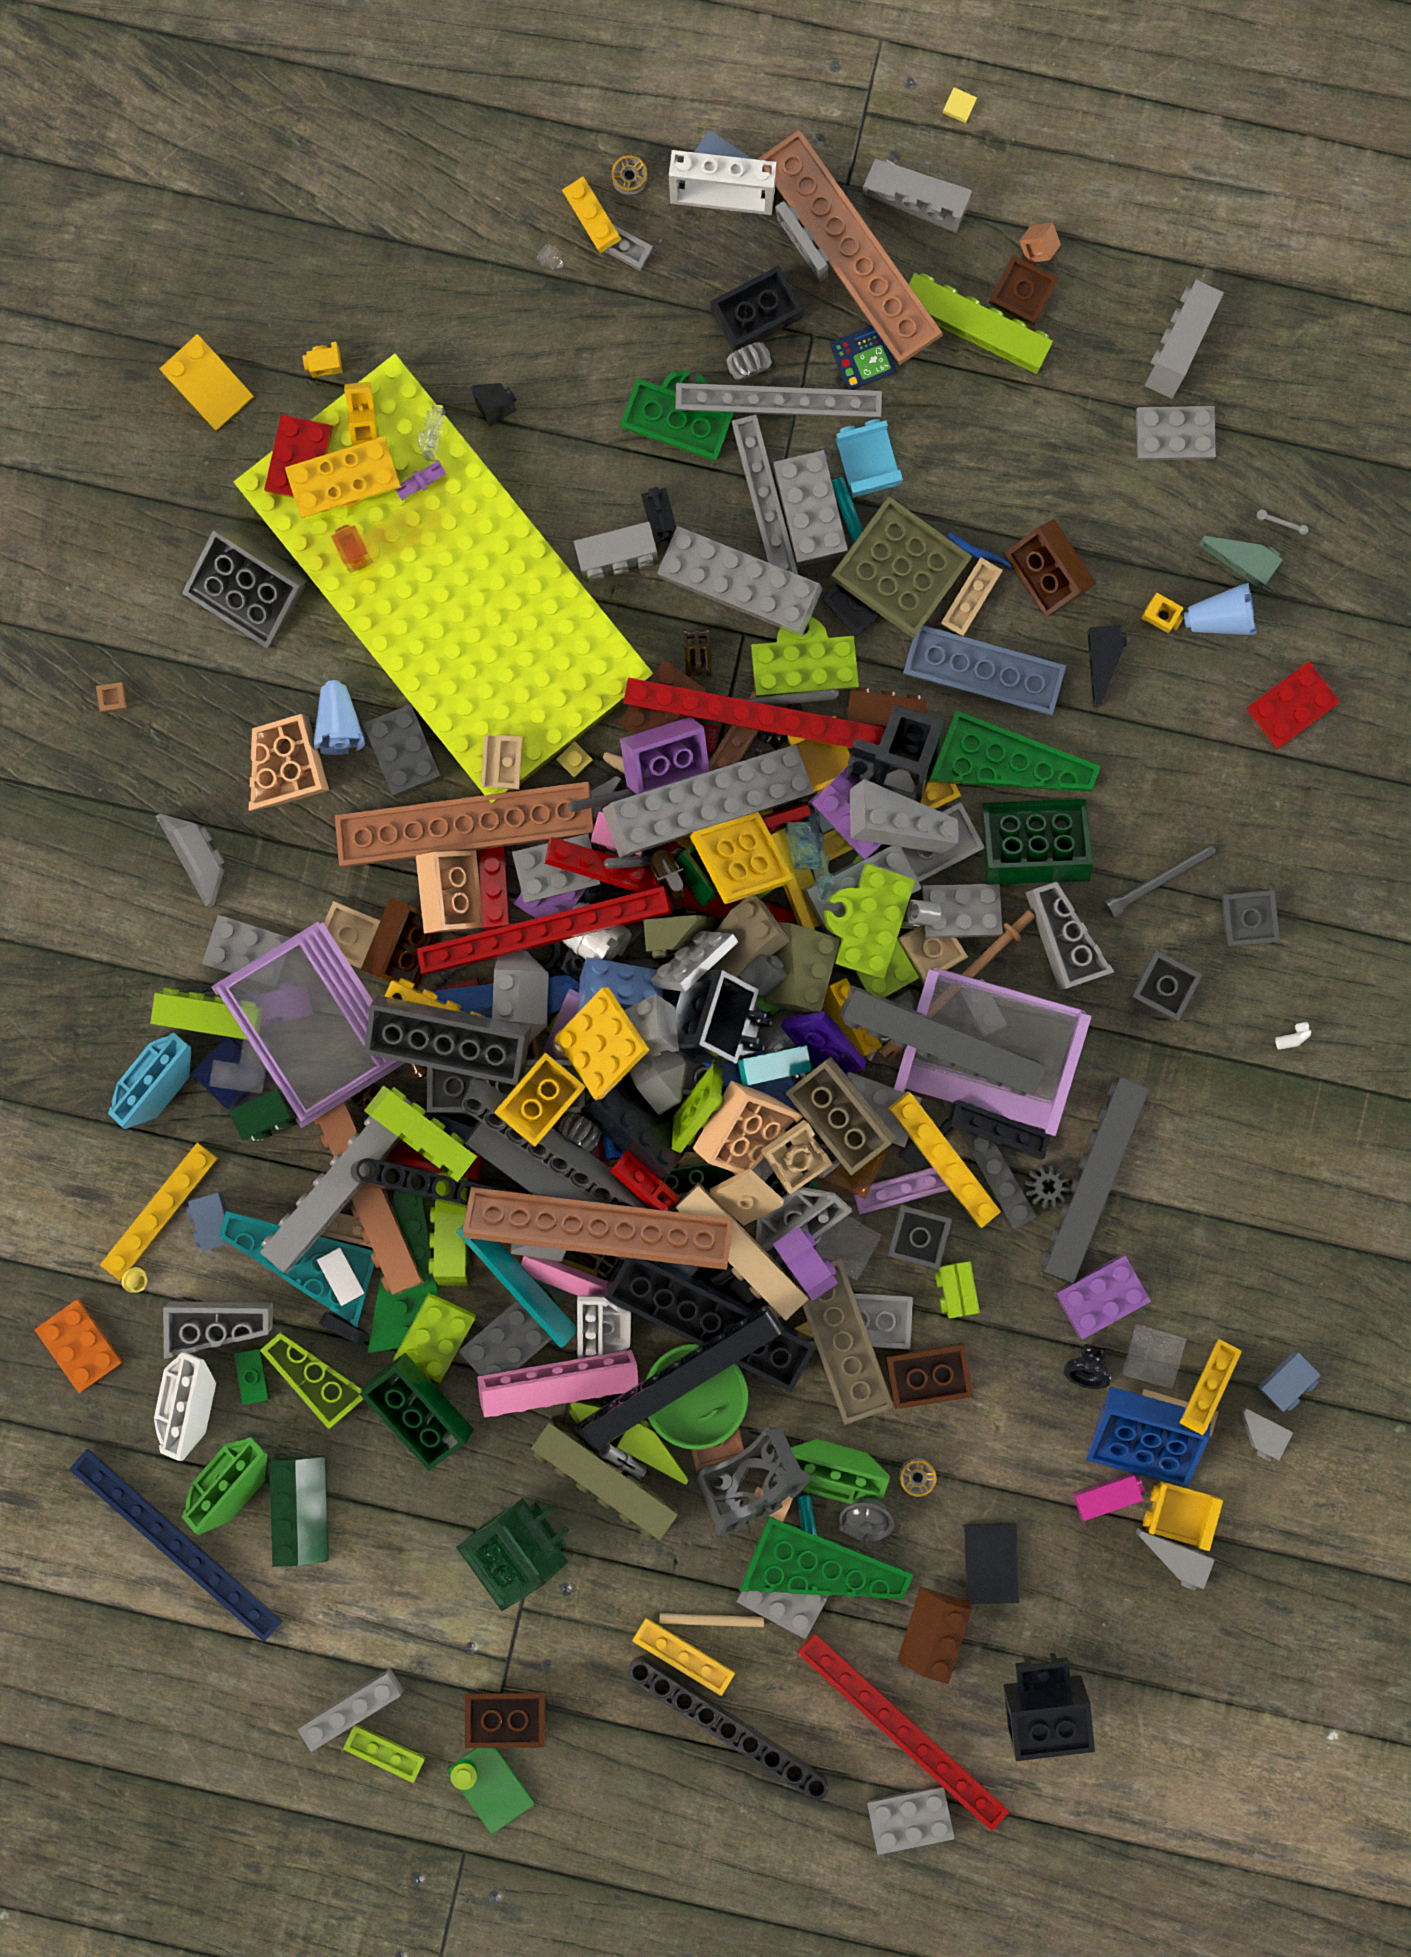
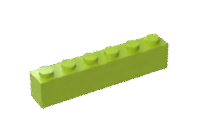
M914 273L909 286L937 326L1035 374L1038 373L1053 343L1049 339V335L1040 330L1034 332L1026 328V324L1018 319L1010 320L1003 317V313L998 309L992 307L987 309L981 306L977 299L971 296L965 298L957 294V290L949 285H943L942 287L934 283V279L926 274L921 273L918 275Z

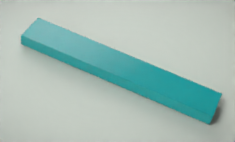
M463 1224L456 1233L560 1348L565 1346L577 1332V1327L501 1242L463 1238Z

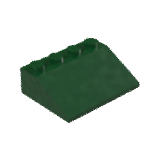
M1086 799L982 803L987 885L1090 881L1093 860Z

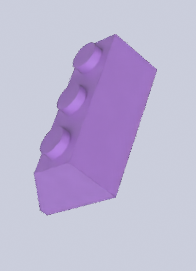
M846 766L809 802L853 850L865 860L881 844L851 839L850 789L861 782V780L856 775H853L850 780L847 779L846 773L849 767Z

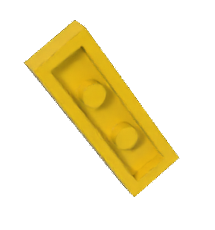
M584 176L562 189L599 253L622 240Z

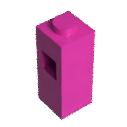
M1128 1473L1072 1494L1080 1517L1083 1521L1143 1501L1141 1493H1144L1145 1490L1140 1477L1135 1478V1475Z

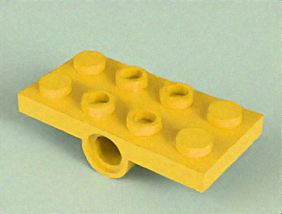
M385 436L285 467L301 519L338 507L347 508L362 503L364 499L401 488Z

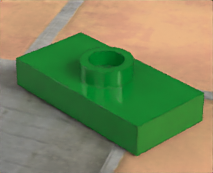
M261 1348L234 1353L242 1405L269 1400Z

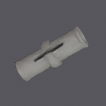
M609 1442L600 1447L598 1455L614 1464L615 1468L631 1474L636 1479H641L646 1474L647 1466L634 1459L632 1455L619 1450Z

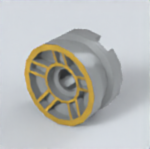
M628 155L619 158L614 163L611 172L613 186L616 191L628 197L642 193L648 181L647 168L644 162L636 156ZM625 173L635 174L633 179L628 180L625 178Z
M910 1459L900 1468V1484L905 1492L911 1496H925L935 1487L937 1480L936 1472L925 1459ZM915 1473L922 1474L921 1482L913 1480Z

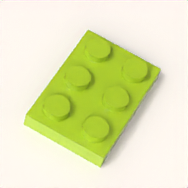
M712 1064L673 1115L672 1150L681 1153L687 1145L690 1146L698 1130L707 1125L714 1110L717 1111L722 1105L723 1096H721V1091L724 1080H722V1067Z
M428 1293L395 1354L394 1360L403 1353H406L428 1378L441 1383L472 1326L476 1314Z

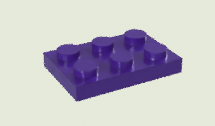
M826 1011L783 1019L780 1027L797 1047L807 1045L810 1063L814 1068H817L831 1056L844 1073L864 1070L866 1060Z

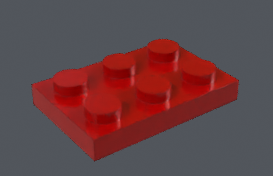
M281 414L264 491L294 498L285 467L326 455L332 434V425Z
M1308 661L1245 709L1277 750L1340 703V701Z

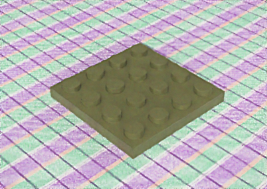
M888 496L832 573L830 579L914 639L972 556Z

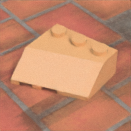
M299 714L252 728V777H250L251 801H249V811L278 806L330 791L318 749L314 750V733L309 716Z
M731 1081L723 1094L722 1105L717 1111L714 1110L693 1149L707 1163L738 1174L749 1168L753 1170L765 1157L761 1149L786 1133L785 1130L794 1120L798 1122L803 1115L769 1094Z

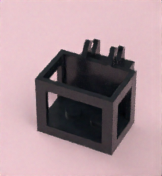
M894 705L880 745L855 738L848 760L849 768L846 778L850 780L853 775L860 774L861 780H868L921 803L939 754L945 720ZM899 751L920 758L919 762L895 755V752ZM890 766L920 775L913 793L884 784Z
M708 970L685 992L675 990L671 1004L676 1009L679 1051H675V1053L694 1063L737 1064L739 1058L753 1057L755 1051L764 1052L765 1045L759 1044L760 1039L756 1038L759 1027H771L773 1021L767 1020L768 1015L766 1011L755 1006L759 990L723 970ZM723 980L733 986H722Z
M1050 1653L1051 1662L1031 1664L1030 1657L1024 1656V1662L1015 1663L1017 1683L1003 1684L1008 1734L1016 1761L1095 1752L1090 1700L1082 1676H1070L1067 1657L1057 1658L1055 1653Z

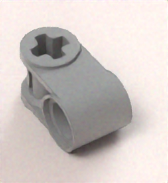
M909 900L901 927L936 925L941 918L940 905L937 902Z

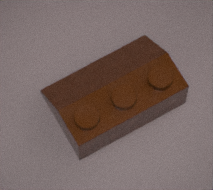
M1055 519L1037 527L1004 553L1045 617L1058 611L1096 585L1093 577Z
M390 898L361 970L390 982L393 980L399 981L400 978L406 979L414 983L413 988L417 990L423 977L420 970L417 948L436 944L441 932L424 933L422 910Z
M920 1586L897 1660L923 1677L949 1684L972 1611L970 1601Z

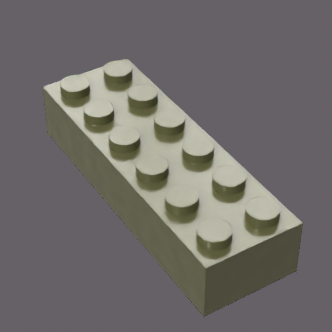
M553 1418L550 1419L531 1447L534 1451L533 1456L544 1464L547 1461L556 1467L554 1471L563 1478L567 1479L570 1476L577 1481V1488L586 1494H589L591 1491L598 1496L597 1501L609 1510L613 1507L619 1511V1517L629 1525H632L634 1522L640 1526V1532L650 1540L656 1538L660 1541L678 1516L679 1508L631 1474L615 1468L614 1464L598 1455L599 1451L597 1449L591 1451L582 1438Z

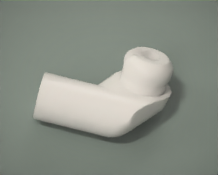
M1307 1022L1298 1023L1295 1025L1297 1033L1276 1037L1277 1049L1297 1047L1311 1036L1309 1024Z

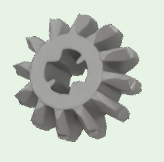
M755 342L734 351L726 360L730 374L733 375L735 380H743L757 375L769 368L772 363L768 348L761 342Z

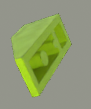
M645 1419L625 1431L617 1448L685 1485L687 1484L689 1477L657 1431L651 1427L652 1425L649 1420Z

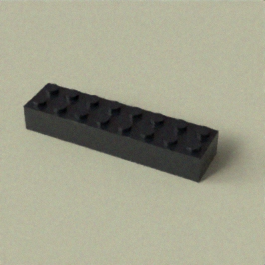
M622 1257L604 1290L607 1300L698 1346H701L757 1311V1309L659 1261ZM781 1322L784 1330L780 1335L734 1364L792 1392L816 1345L814 1338Z

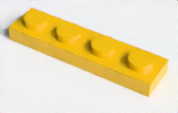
M1220 1339L1217 1340L1182 1415L1180 1424L1204 1435L1241 1355V1350Z
M647 1617L632 1639L637 1645L722 1696L735 1675V1672Z

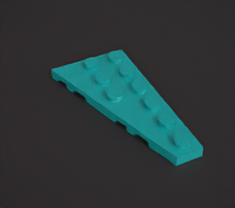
M225 1212L219 1233L220 1238L357 1327L374 1268V1262L371 1257L374 1250L319 1236L290 1272L283 1273L260 1253L263 1249L262 1242L269 1234L272 1233L274 1235L280 1229V1226L238 1213ZM338 1247L341 1248L364 1291V1294L342 1306L317 1262L319 1257Z

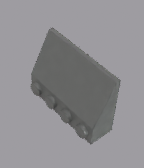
M224 523L212 531L182 594L268 649L298 605L311 578L227 523Z

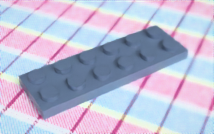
M923 625L914 639H912L903 675L1052 716L1066 665Z

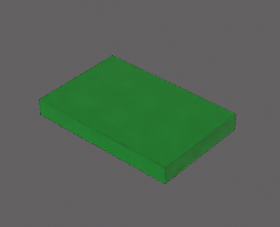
M474 1748L447 1768L450 1776L453 1768L460 1763H469L475 1768L477 1772L475 1784L470 1789L461 1790V1792L491 1834L535 1804L533 1798L497 1748Z

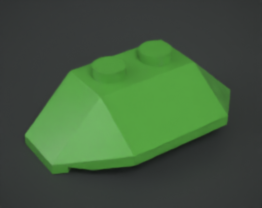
M247 1438L225 1444L191 1483L186 1500V1510L183 1511L182 1518L197 1535L230 1522L265 1482L268 1455L254 1439Z
M819 1439L791 1447L801 1471L806 1470L810 1477V1481L802 1491L852 1504L860 1498L883 1499L890 1476L867 1452Z

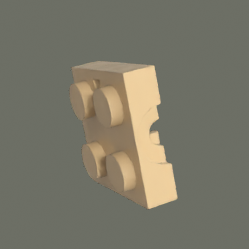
M804 1120L761 1149L783 1188L789 1194H792L833 1165L827 1154L815 1140V1134L809 1123ZM790 1141L792 1145L787 1148L785 1144Z

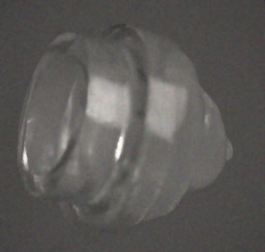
M547 243L539 252L536 260L540 262V266L544 269L563 267L562 254L559 251V247Z

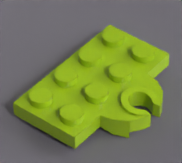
M811 616L807 625L808 632L803 634V636L780 628L775 643L751 644L755 697L827 689H856V687H859L854 636L828 638L825 627L819 620Z
M865 863L857 888L845 887L838 889L828 898L827 901L830 903L841 902L845 909L840 917H836L832 911L824 910L825 926L832 934L841 938L834 964L880 979L885 978L915 879Z

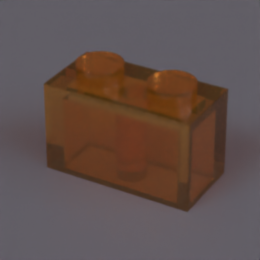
M344 525L335 530L336 534L332 535L331 538L350 574L374 563L355 525L351 527L350 525Z

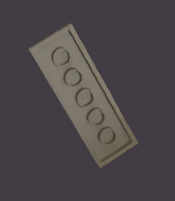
M840 1258L830 1262L837 1271L833 1276L838 1284L814 1301L808 1295V1300L802 1306L844 1425L894 1408ZM792 1275L794 1281L804 1290L797 1278Z

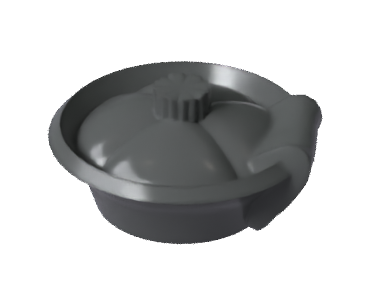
M873 1498L857 1499L840 1514L839 1531L848 1535L856 1542L884 1539L894 1529V1520L885 1505Z

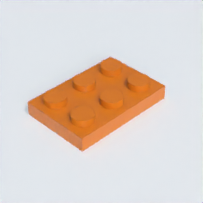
M76 1299L34 1329L78 1393H81L123 1363L79 1299Z

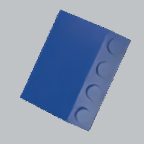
M1110 1387L1102 1405L1086 1460L1187 1488L1210 1438L1211 1421L1204 1435H1201L1179 1423L1186 1407Z

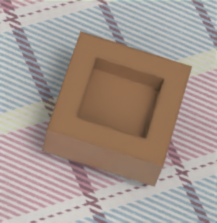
M122 682L96 686L101 713L127 709L124 684Z

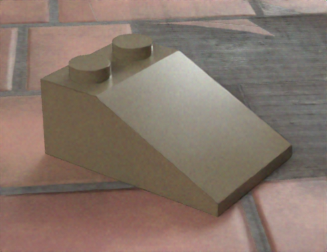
M749 896L734 907L715 932L734 934L738 943L717 961L713 967L715 970H723L742 980L739 974L760 954L772 956L790 942V939L764 902L756 896ZM723 980L726 986H733L730 983Z

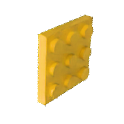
M759 812L694 831L690 836L724 904L789 884L793 880Z
M609 987L601 988L555 1037L595 1100L602 1099L650 1050Z

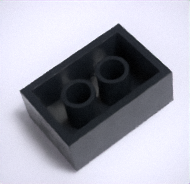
M779 265L710 301V309L733 353L776 333L803 317V309Z

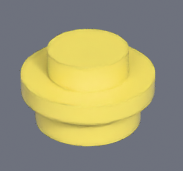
M139 1267L127 1270L122 1277L123 1288L131 1293L141 1292L146 1287L148 1281L145 1271Z

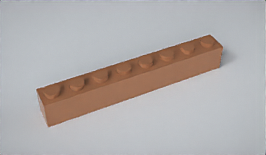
M328 1096L311 1103V1105L314 1106ZM347 1100L314 1120L315 1125L320 1124L323 1134L320 1135L322 1143L326 1149L330 1148L333 1158L338 1153L343 1154L348 1149L347 1143L355 1133L360 1134ZM363 1184L351 1198L354 1205L350 1207L355 1219H360L364 1229L361 1230V1234L365 1243H371L374 1250L371 1257L376 1268L381 1267L384 1277L381 1280L387 1292L391 1291L392 1295H398L425 1283L385 1189Z

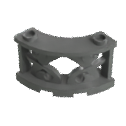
M784 1426L764 1429L759 1437L741 1453L718 1465L706 1466L700 1471L695 1484L699 1487L716 1524L715 1530L718 1537L750 1526L748 1521L760 1515L766 1518L783 1507L781 1504L783 1500L789 1496L795 1498L810 1481L807 1471H801L785 1437L787 1431ZM750 1468L770 1471L764 1482V1495L760 1498L750 1492H739L743 1479ZM723 1479L721 1486L714 1487L720 1491L727 1492L726 1495L714 1496L709 1484ZM772 1482H777V1484L773 1488H771ZM749 1498L750 1503L743 1506L744 1501H737V1499ZM717 1502H725L724 1514H722Z

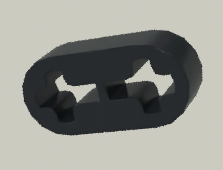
M325 1311L319 1322L327 1329L363 1346L369 1335L363 1329L355 1327L348 1321L328 1311Z

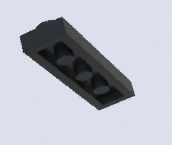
M961 1100L954 1101L947 1125L1039 1160L1045 1159L1051 1136L1044 1131Z

